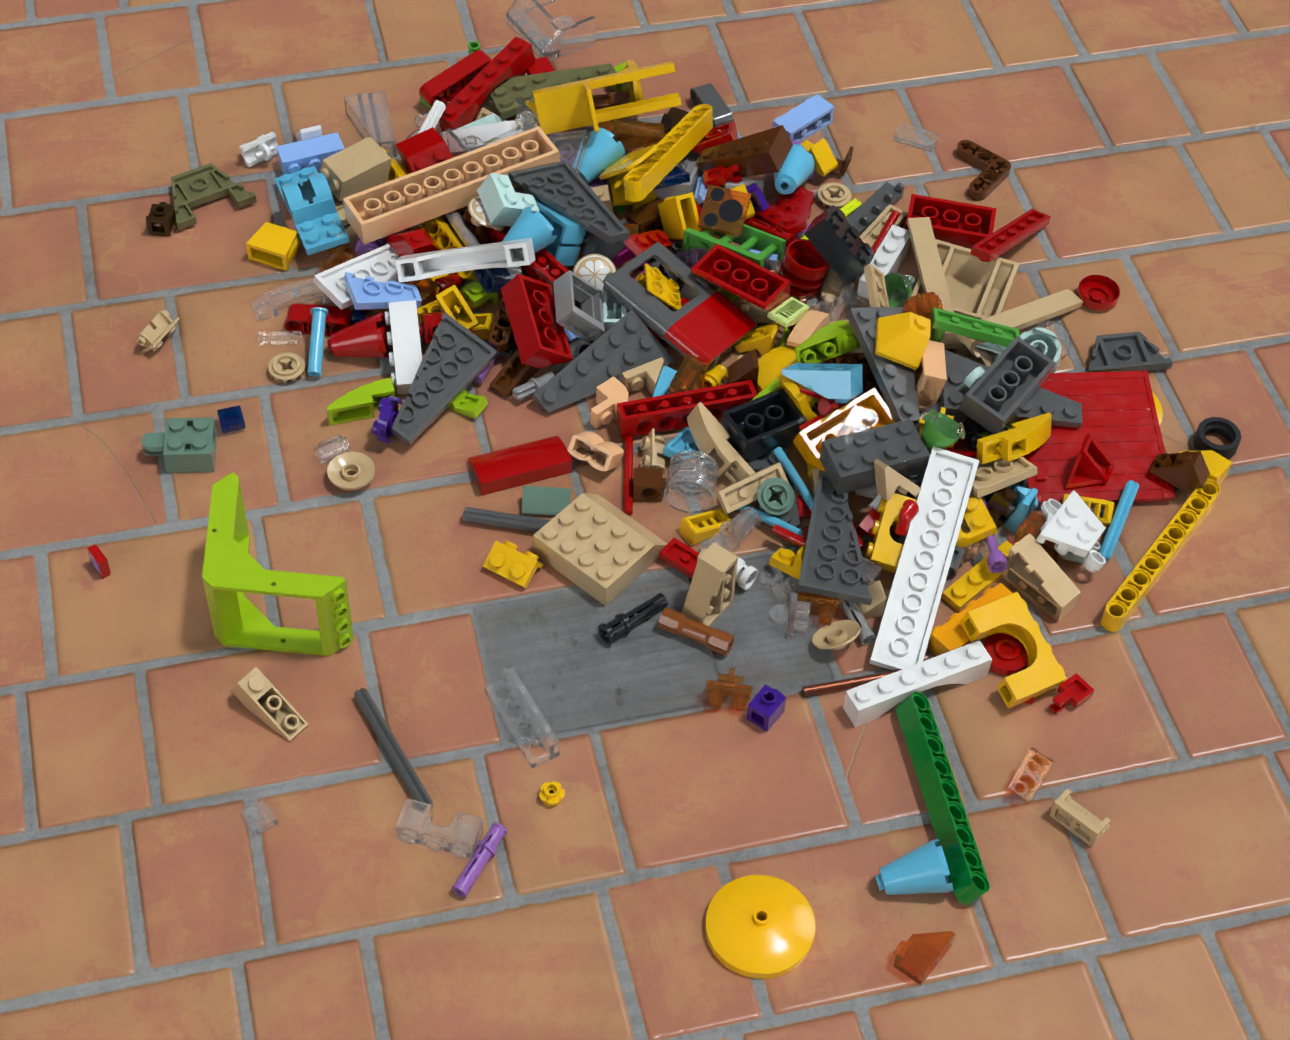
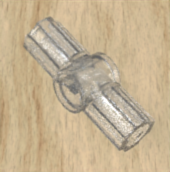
M752 507L745 508L732 520L722 523L720 531L704 544L698 553L704 548L707 549L713 542L729 552L738 550L740 542L761 524V517L758 515V512Z

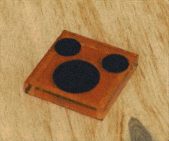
M708 185L698 228L741 237L751 194Z

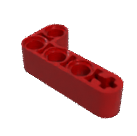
M477 50L424 83L420 87L419 95L431 107L436 100L445 104L452 100L492 59L484 51Z

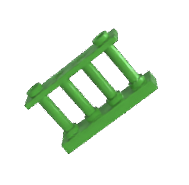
M712 211L709 213L715 214L718 218L716 225L712 227L707 226L702 232L692 228H687L684 231L682 250L701 258L716 244L764 267V260L771 254H777V259L780 261L784 257L785 239L738 221L726 222L720 217V214ZM714 234L716 236L721 237V239H717L715 237H712L711 235ZM732 241L734 243L739 244L740 246L737 247L735 245L730 244V242ZM749 249H753V250H758V251H761V252H760L759 254H755V253L750 252V251H748V250H749Z

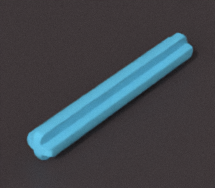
M1129 480L1125 484L1111 524L1107 529L1101 549L1099 550V553L1105 558L1106 562L1113 555L1139 489V484L1133 480Z

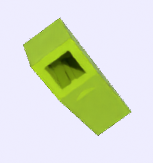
M840 320L823 326L795 348L797 363H821L858 349L859 345L851 324Z

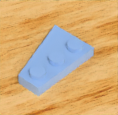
M345 272L344 281L355 310L389 309L390 302L416 300L417 308L421 307L422 299L416 285L391 280L386 283L374 281V277L356 278L353 277V273Z

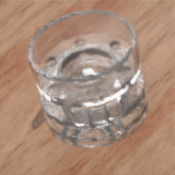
M687 450L674 454L670 459L668 477L664 488V499L667 504L685 513H701L708 510L713 504L719 466L716 460L701 451Z

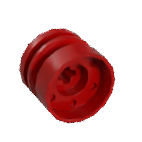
M798 239L789 243L778 275L791 281V295L809 298L819 293L830 265L809 240Z

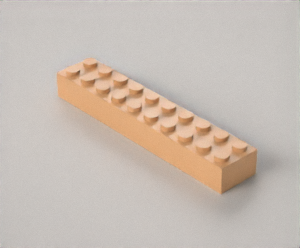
M538 126L343 198L345 217L365 245L468 206L472 198L479 196L477 190L490 173L508 175L510 172L560 162L559 150ZM511 182L513 188L518 187V186H516L515 184H513V183Z

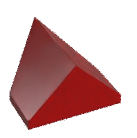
M1086 434L1066 488L1107 483L1109 481L1115 464L1091 434Z

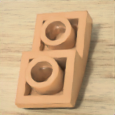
M809 310L793 328L787 339V345L799 346L830 322L829 314Z

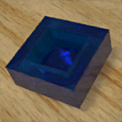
M240 405L217 410L222 433L246 428Z

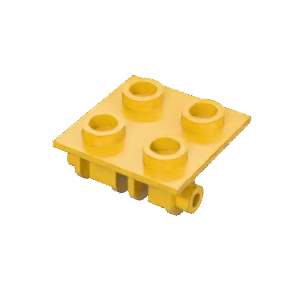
M645 263V273H639L636 277L638 283L676 311L682 306L677 282L662 275L661 271L656 267L652 268Z

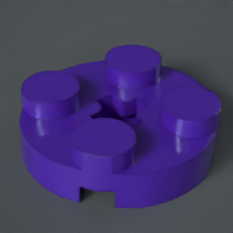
M389 396L387 399L382 398L378 407L380 411L379 418L372 427V434L377 435L378 441L387 444L392 442L389 438L391 435H395L391 433V428L399 412L398 404L403 405L401 398Z

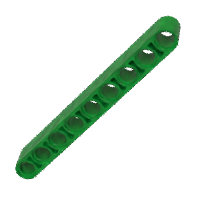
M914 691L896 707V714L936 839H939V846H942L950 872L948 876L950 883L953 885V892L960 903L968 906L989 891V881L930 703L925 695Z

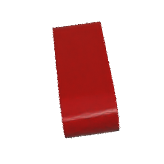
M296 303L288 307L284 325L285 329L291 333L311 335L312 314L310 310L315 307H321L329 311V314L326 316L324 336H331V334L351 326L353 313L348 308L341 310L338 306Z

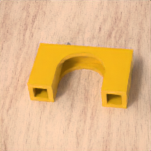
M1018 592L968 611L960 620L971 643L992 634L1005 633L1017 638L1025 647L1028 655L1027 668L1005 677L996 686L1008 709L1026 702L1032 697H1038L1058 688L1067 679L1063 667L1058 664L1050 644L1045 641L1038 623L1033 620L1025 600L1020 597Z

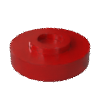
M1089 275L1080 281L1077 296L1084 301L1083 305L1096 311H1105L1117 304L1120 288L1109 277Z
M996 633L990 635L985 640L984 648L992 658L991 671L999 675L1010 676L1026 669L1028 665L1027 651L1017 638L1005 633Z

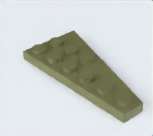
M610 63L511 77L496 86L489 94V97L503 120L528 111L526 101H534L533 90L617 72Z

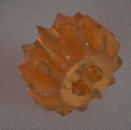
M924 291L921 294L917 293V295L910 296L909 300L904 302V313L912 312L930 320V313L933 307L943 310L942 301L935 292L928 293Z

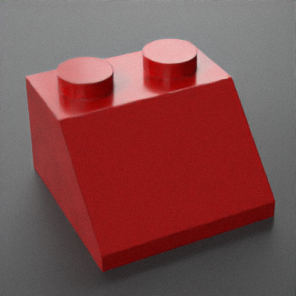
M433 127L395 144V148L409 173L453 158L445 140Z

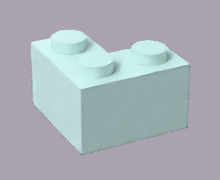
M490 173L477 190L491 224L512 227L522 210L529 206L532 207L531 212H540L533 195L514 191L508 175Z

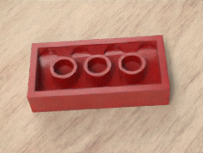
M558 435L468 458L482 496L572 473V458Z

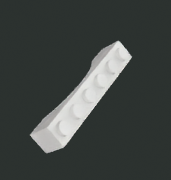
M532 238L404 255L396 259L395 263L400 283L468 270L530 265L535 261Z
M980 640L847 690L843 709L854 727H858L878 719L892 707L904 701L914 691L922 692L946 684L959 683L966 685L988 676L992 658Z

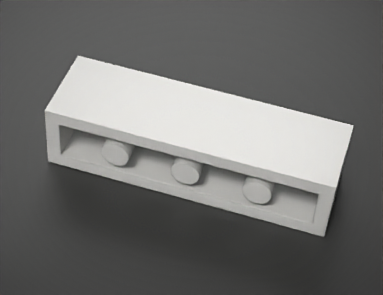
M892 225L874 254L870 264L883 272L884 276L889 273H896L909 252L911 244L909 230ZM863 273L859 279L856 298L869 303L865 273Z
M416 300L390 302L389 311L385 312L386 325H391V332H387L388 346L393 345V352H389L390 366H395V373H391L393 386H397L398 395L408 393L422 361Z

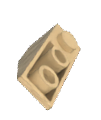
M257 667L231 689V692L249 711L288 741H291L308 725L305 719Z

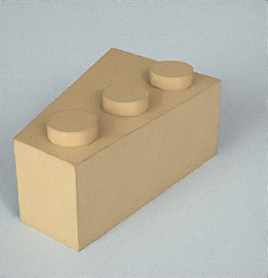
M1030 533L1010 548L1007 558L1008 568L1003 573V579L1056 622L1060 621L1077 607L1081 591Z
M715 542L699 553L697 565L682 609V613L687 618L710 627L733 602L738 563L736 555Z

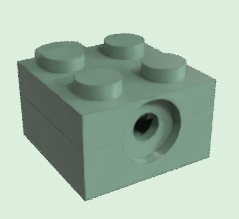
M214 417L166 418L165 433H146L141 439L146 456H163L167 473L215 472L218 434Z

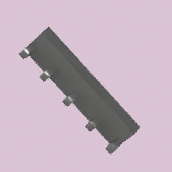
M886 182L846 218V221L850 226H854L858 230L859 235H861L889 204L894 206L903 198L904 185L898 183L896 186H893Z

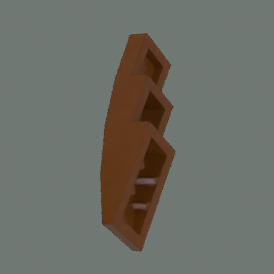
M516 350L489 386L502 395L510 397L513 394L512 390L525 384L541 368L538 369L522 364L519 352Z

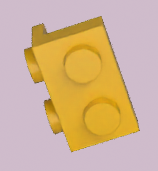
M496 540L483 567L527 589L537 567L542 569L544 565L537 561L539 556L527 550L523 554L517 551V545L507 540L504 543Z

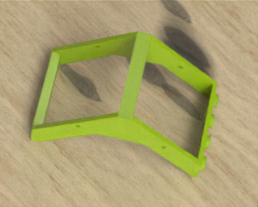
M232 472L212 485L202 579L215 637L224 646L331 656L341 648H346L354 640L346 579L339 576L265 570L249 554L250 535L239 477ZM245 593L314 599L319 631L275 627L245 597Z

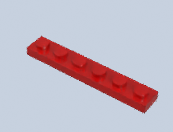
M1030 209L973 245L970 254L976 256L982 262H991L1048 225L1051 216L1035 209Z

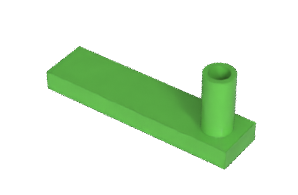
M933 307L930 313L932 329L929 340L941 342L945 332H950L1008 347L1016 336L1020 337L1019 329L935 307Z

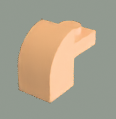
M614 376L596 387V403L598 405L593 407L590 413V425L596 430L603 425L609 424L612 419L617 421V403L628 401L626 387Z

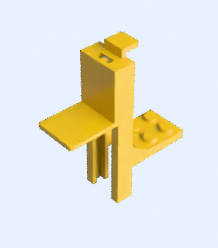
M632 59L625 61L626 67H623V70L618 73L533 90L534 101H526L530 123H539L540 128L546 135L592 125L596 133L599 132L598 123L680 106L682 104L678 92L644 99L640 79L676 72L674 63L670 61L639 68ZM625 82L630 83V87H627V92L631 102L595 110L592 89Z

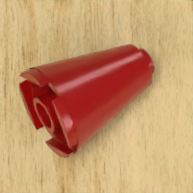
M375 314L331 334L330 339L327 340L329 352H333L337 357L389 358V352H393V349L388 350L387 332H390L389 325H386L385 318L382 319L384 314Z

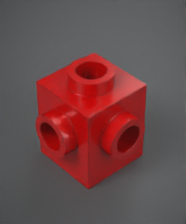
M443 311L421 314L422 324H418L420 338L423 337V341L429 343V345L435 333L432 332V329L436 326L438 327L444 313Z

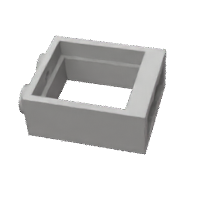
M570 270L553 281L556 323L587 342L605 332L601 290ZM574 299L581 303L582 310L575 306Z

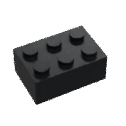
M834 205L813 219L804 233L845 285L863 274L864 267L870 264L874 257L870 245L862 241L858 230L854 226H850L846 221L843 211L837 209Z
M783 388L722 412L721 425L731 435L728 442L746 462L772 452L777 447H784L793 443L797 434L802 431L799 429V426L807 422V419Z

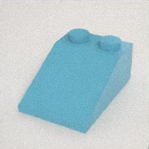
M794 363L782 369V375L827 399H835L836 403H848L850 399H855L857 395L863 392L862 364Z

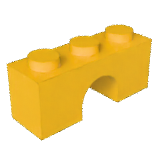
M893 493L888 501L881 498L877 509L878 512H881L879 521H874L871 534L875 535L873 543H868L865 556L868 557L866 565L891 573L896 572L904 544L895 542L891 538L889 530L890 527L897 525L903 503L908 499L917 502L916 499Z

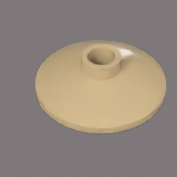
M354 451L344 452L330 461L327 475L334 486L344 490H356L365 487L372 481L375 475V465L372 459L363 453Z
M854 620L835 621L816 631L812 637V642L819 649L840 650L857 638L861 628L859 623Z

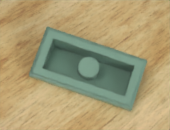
M523 487L522 515L555 517L571 503L570 488Z

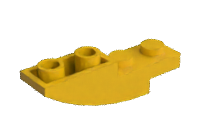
M1046 413L1011 424L1010 430L977 439V460L981 464L1001 458L1009 462L1036 450L1051 436L1052 414Z

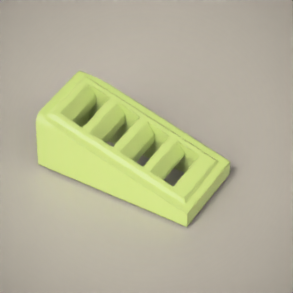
M790 297L769 312L767 317L784 327H789L797 324L809 311L810 307Z

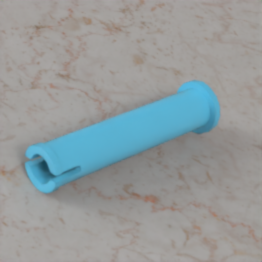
M315 307L310 310L312 325L307 375L320 377L322 375L325 323L329 311L325 308Z

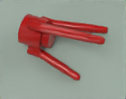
M800 388L799 391L801 393L819 399L818 410L820 415L800 425L799 429L803 430L843 407V404L836 403L835 399H827L814 391Z

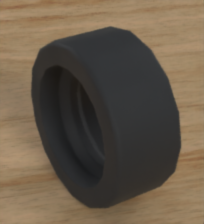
M1210 417L1204 419L1199 424L1193 440L1194 446L1197 451L1213 450L1224 458L1231 459L1236 454L1240 444L1241 432L1230 420L1221 417ZM1204 434H1221L1229 440L1230 444H1214L1207 440Z

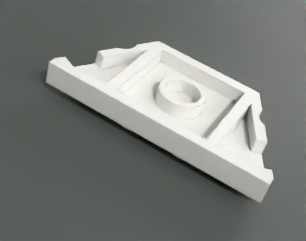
M1073 490L1036 541L1042 544L1045 540L1057 543V549L1070 551L1075 555L1085 558L1106 528Z

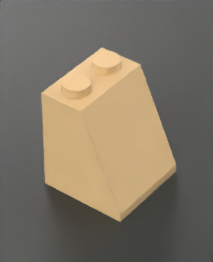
M368 137L323 159L319 173H324L333 195L339 201H343L345 197L386 183L392 159L372 137Z

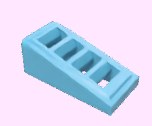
M663 366L652 397L673 394L678 388L679 371Z
M1032 488L1004 523V528L1018 535L1021 534L1030 521L1038 489Z

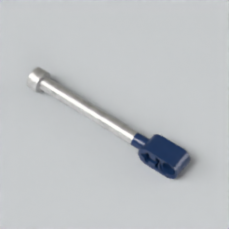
M457 210L444 214L465 247L480 245ZM506 268L474 270L475 277L487 293H502L501 288L512 280Z

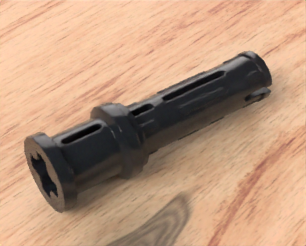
M658 593L626 614L618 613L612 621L607 624H600L598 632L603 641L610 645L622 634H629L633 626L667 607L668 601L662 593Z

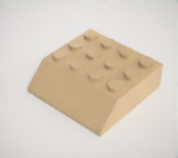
M935 239L954 313L982 320L1004 312L1020 263L1000 257L995 258L991 262H982L976 256L970 254L971 249ZM919 276L910 297L908 312L931 320Z
M589 493L580 494L533 535V553L539 556V558L605 606L658 560L659 552L668 544L600 495Z

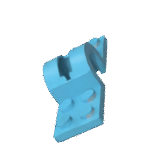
M313 166L274 178L284 204L292 215L294 226L298 231L307 255L350 242L336 211L333 196L323 172L318 173L316 167Z

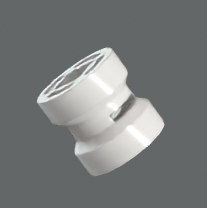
M738 557L736 582L739 587L747 590L757 579L759 571L753 566H747L745 561Z

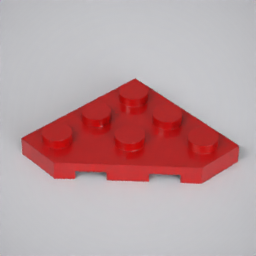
M798 187L791 194L776 196L775 199L767 202L769 207L765 211L756 212L753 218L774 227H782L785 232L795 235L807 228V219L810 218L812 211L811 205L815 201L814 193L803 187Z

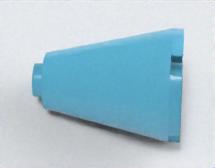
M599 128V132L596 133L594 130L589 132L572 166L587 184L625 156L623 144L620 140L617 143L613 139L614 134L604 128Z
M793 144L780 171L773 173L775 188L781 194H791L806 182L814 171L815 162L813 155L809 154L802 145Z
M529 206L522 210L502 242L532 238L535 254L554 243L557 235L553 237L552 232L554 228L538 211L536 213L531 212L532 207Z
M939 839L931 840L879 868L880 874L875 875L879 891L885 890L886 895L948 893L953 891V885L948 879L950 872L942 846H939Z

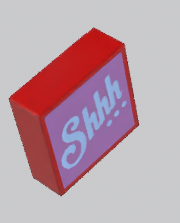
M95 544L88 547L87 550L91 563L102 579L110 576L108 560L99 547Z

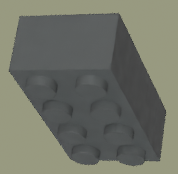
M1016 336L965 394L959 410L992 434L1000 433L1049 377L1056 362Z
M908 419L823 440L819 459L837 495L876 485L874 468L876 458L906 478L925 473L930 454L912 420Z

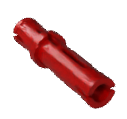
M753 217L741 221L743 224L785 239L786 247L792 241L797 240L796 235L785 232L782 227L771 226Z

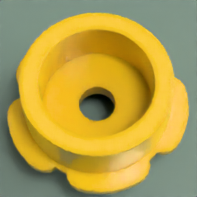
M545 782L540 787L539 797L547 806L558 805L565 796V790L562 789V785L559 782Z

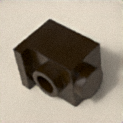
M167 202L152 204L149 215L146 216L149 235L171 236L176 220L174 206ZM162 223L164 224V227L156 226V224Z
M1006 487L996 491L986 504L988 512L997 528L1002 526L1016 509L1013 504L1018 499L1017 494Z

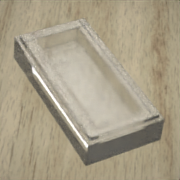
M900 123L894 134L893 141L933 152L938 142L939 134Z

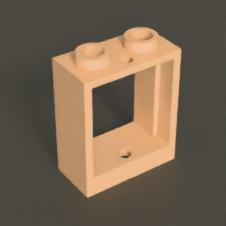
M929 340L919 367L914 370L919 411H925L936 404L947 381L944 343Z

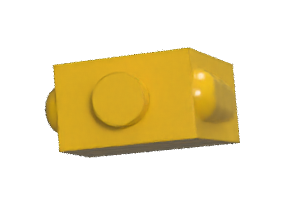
M693 192L666 197L662 203L658 204L664 233L670 239L683 240L684 231L687 228L702 232Z
M265 222L246 243L248 259L285 271L289 270L301 246L298 231Z

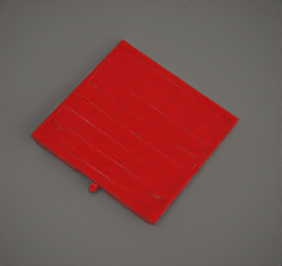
M1148 370L1050 373L1049 377L1040 387L1081 403L1082 425L1080 428L1051 425V436L1036 450L1022 456L1037 467V475L1029 477L1027 488L1038 489V506H1041L1048 499H1055L1062 505L1063 495H1070L1073 490L1082 497L1118 503L1125 484L1129 480L1139 484V489L1133 503L1168 502L1169 500H1174L1173 485L1150 472L1156 456L1165 453ZM1086 434H1091L1115 464L1109 481L1107 483L1066 488Z

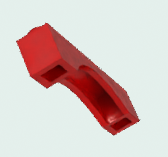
M518 37L513 38L446 105L439 119L441 131L456 130L472 123L480 106L496 86L509 77L524 74L535 62L532 44Z

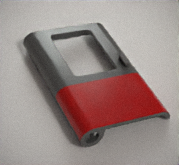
M660 242L649 247L616 272H610L603 280V289L627 310L630 311L632 309L646 326L702 373L711 370L721 354L753 329L759 327L758 323L706 280L692 273L689 266ZM651 258H655L696 291L698 295L677 311H672L629 274Z

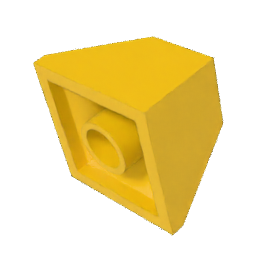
M912 312L878 318L876 320L875 354L916 370L930 339L931 320Z

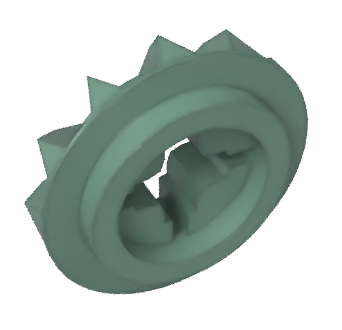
M772 477L763 481L758 487L756 499L760 504V508L764 509L767 514L778 516L788 512L793 506L794 491L784 479ZM771 491L774 494L782 492L780 497H778L779 503L776 500L773 502L768 501L772 496Z

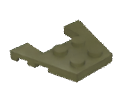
M211 163L171 177L178 230L197 224L196 217L190 208L218 200L226 195L232 197L238 208L257 202L256 195L252 191L247 192L243 185L239 182L234 183L226 173Z

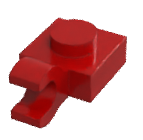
M734 164L728 168L720 166L705 170L704 184L706 189L721 187L723 184H727V180L734 183L741 182L742 174H733L739 171V165Z
M1076 673L1059 685L1057 692L1060 694L1052 699L1054 703L1049 708L1056 715L1069 703L1076 708L1089 699L1095 690Z

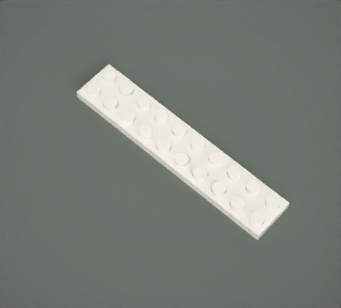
M932 447L920 487L921 490L917 498L919 512L910 522L869 661L870 664L892 671H900L923 662L979 460Z

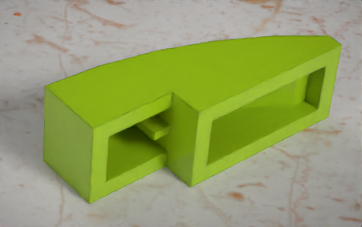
M391 377L360 386L327 406L329 426L374 418L375 410H378L380 400L382 398L387 399L389 396L395 397Z

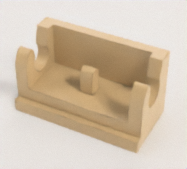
M1067 789L1054 801L1049 816L1093 847L1109 829L1111 820L1106 817L1101 821L1072 800L1070 796L1072 791Z

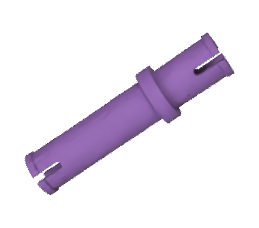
M494 822L484 839L477 843L475 853L455 884L451 887L456 895L466 898L490 858L495 857L498 845L507 834V829L503 825Z

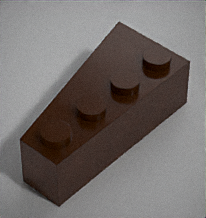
M781 125L706 148L702 151L697 165L702 174H704L705 170L720 166L728 168L734 164L739 165V171L733 174H742V177L777 173L785 162L793 144L784 126Z

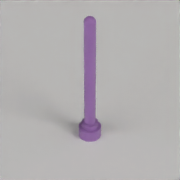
M983 496V497H981V499L983 500V502H984V504H985V506H986L985 498H984V496ZM995 534L985 538L990 553L987 558V565L990 572L1000 573L1008 568L1006 556L998 549Z

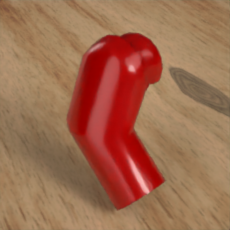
M908 499L903 503L895 528L896 534L903 536L907 534L910 522L919 512V506L916 501Z

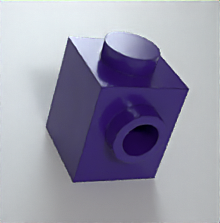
M765 684L748 704L746 719L768 732L785 711L787 697L779 690L772 689Z

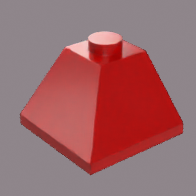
M731 121L712 128L692 150L701 154L706 148L739 139L735 122Z
M424 227L386 236V241L399 257L442 250Z

